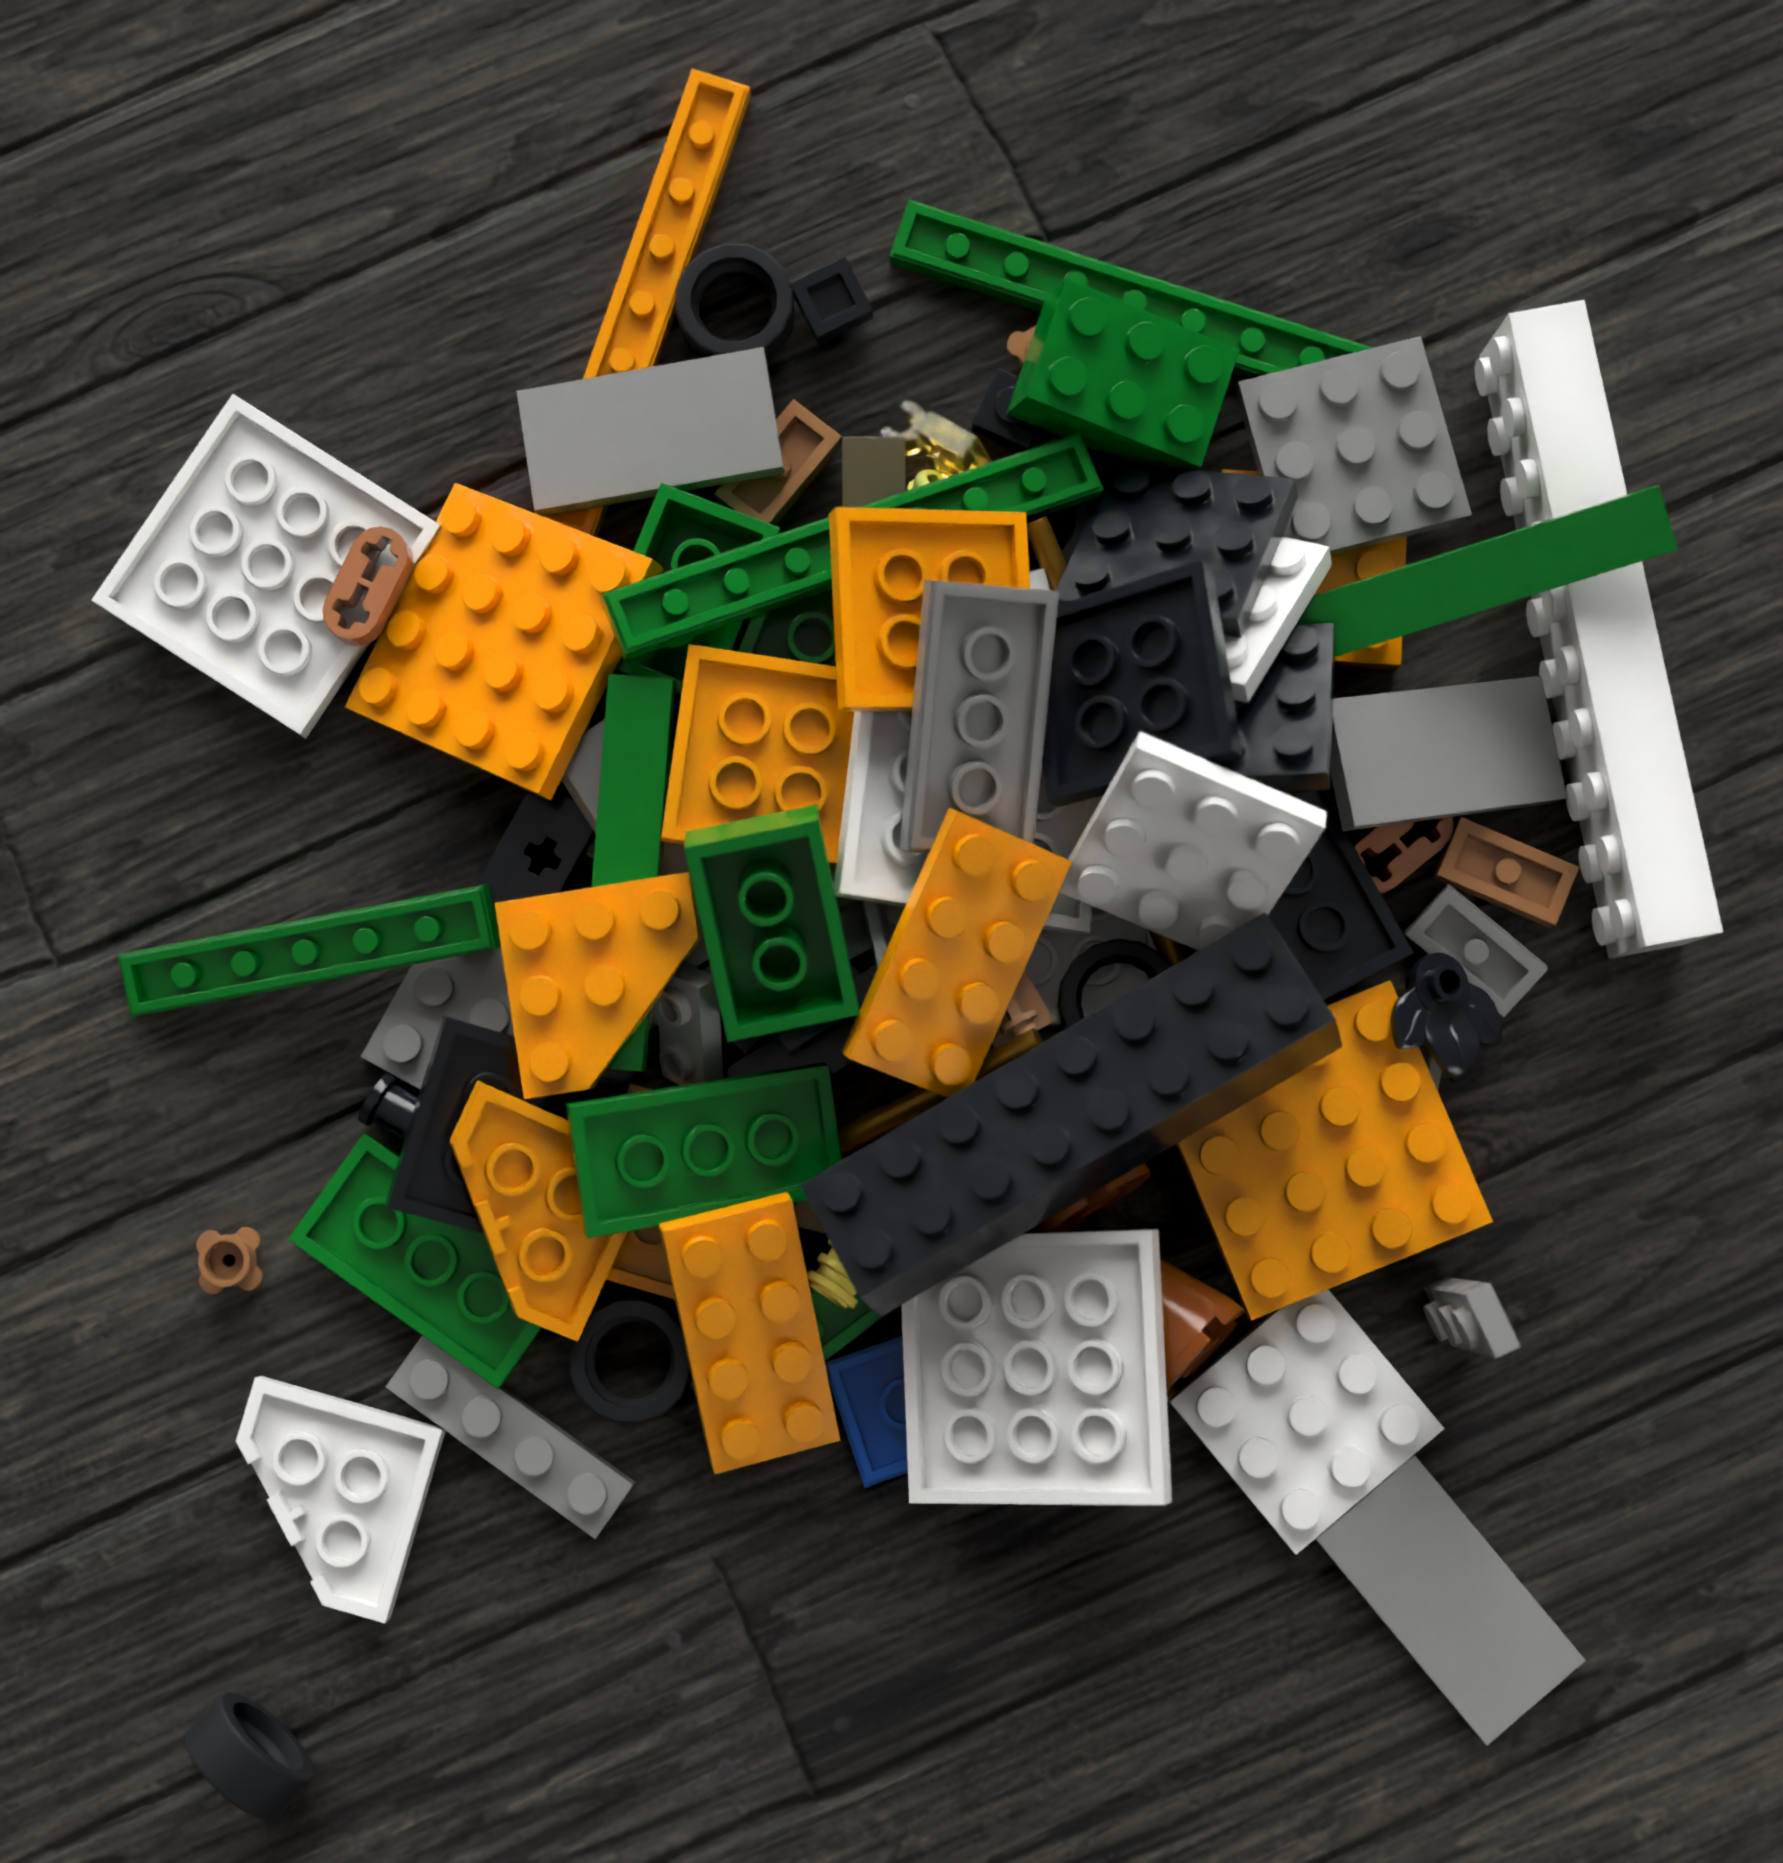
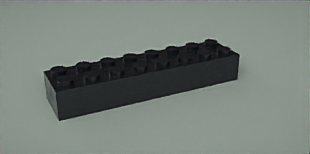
M1263 913L801 1184V1187L857 1294L881 1317L1340 1049L1343 1046L1337 1021L1267 914Z

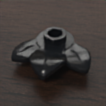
M1432 953L1421 957L1406 977V992L1395 1001L1392 1008L1391 1028L1394 1044L1397 1049H1409L1425 1043L1444 1074L1451 1082H1457L1465 1078L1476 1064L1481 1045L1491 1046L1500 1044L1502 1040L1501 1018L1495 1003L1488 993L1468 982L1463 967L1455 958L1445 953Z

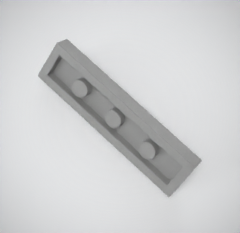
M421 1336L386 1385L387 1389L594 1539L598 1537L636 1483L504 1386L499 1389L495 1388L424 1336Z

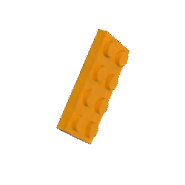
M949 807L859 1010L860 1015H857L841 1053L848 1059L947 1098L973 1084L1072 861Z
M788 1192L660 1223L659 1227L709 1460L714 1474L841 1441L793 1202Z

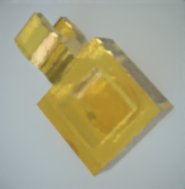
M904 401L900 406L907 419L913 423L907 431L898 433L886 426L881 431L883 437H905V455L928 451L929 454L926 456L927 462L945 478L992 462L977 436L931 410L926 414L921 406L915 402Z

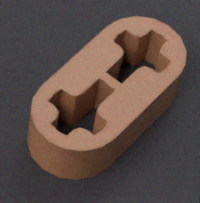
M379 526L369 528L360 533L353 542L325 599L322 609L324 622L328 629L345 644L353 646L367 645L378 638L384 630L411 575L414 565L412 551L402 536L393 529ZM387 544H390V551L397 559V562L393 567L382 565L373 582H370L375 565L368 558L369 553L372 549L382 552ZM364 591H367L362 602V608L369 615L368 620L365 624L354 622L349 630L346 629L347 621L340 615L341 609L344 606L355 608Z
M1452 817L1434 819L1436 825L1430 830L1431 836L1435 839L1433 843L1426 837H1422L1406 847L1399 838L1413 827L1414 823L1409 822L1379 826L1354 845L1359 856L1362 852H1365L1367 856L1373 858L1388 847L1396 855L1382 869V873L1386 877L1384 882L1376 876L1371 877L1381 895L1397 886L1444 848L1453 833Z

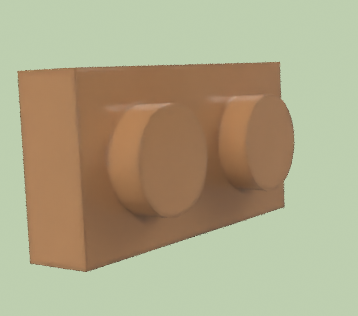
M794 399L776 419L785 474L723 484L714 493L719 504L776 526L842 447V436Z
M1463 817L1457 819L1453 826L1451 839L1444 847L1432 878L1445 884L1449 883L1454 888L1548 928L1555 926L1579 867Z

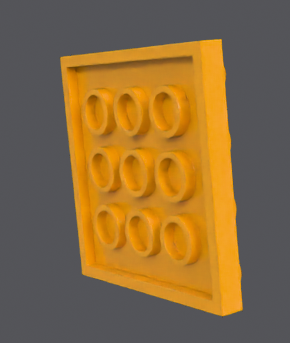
M455 483L436 520V523L441 525V528L410 575L345 708L551 801L608 685V674H613L622 656L602 605L601 596L605 592L659 575L664 568L652 558Z
M1391 980L1327 1005L1336 1018L1343 1047L1176 1144L1249 1320H1254L1493 1222L1419 1046L1409 1049H1397L1395 1047L1391 1028V1014L1398 996Z

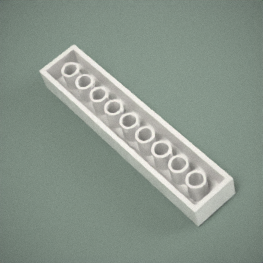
M1585 300L1508 313L1479 355L1480 358L1475 362L1476 385L1481 396H1488L1492 418L1489 419L1487 428L1490 449L1494 456L1501 455L1505 479L1501 481L1500 494L1506 515L1514 516L1516 529L1518 530L1627 495ZM1642 561L1532 595L1531 600H1528L1526 605L1527 623L1532 636L1540 637L1545 661L1540 662L1539 676L1542 677L1546 698H1553L1558 722L1553 724L1552 728L1559 759H1566L1571 784L1566 786L1567 809L1571 819L1579 821L1584 846H1580L1578 854L1580 870L1585 882L1593 884L1598 908H1594L1592 911V926L1597 942L1601 946L1606 945L1608 958L1610 959L1681 946L1722 933L1723 928Z

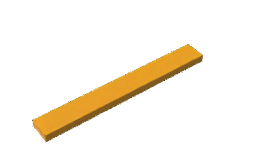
M696 69L691 70L583 379L658 365L676 313V287L686 266L695 259L751 98L749 86ZM608 505L543 517L598 537Z

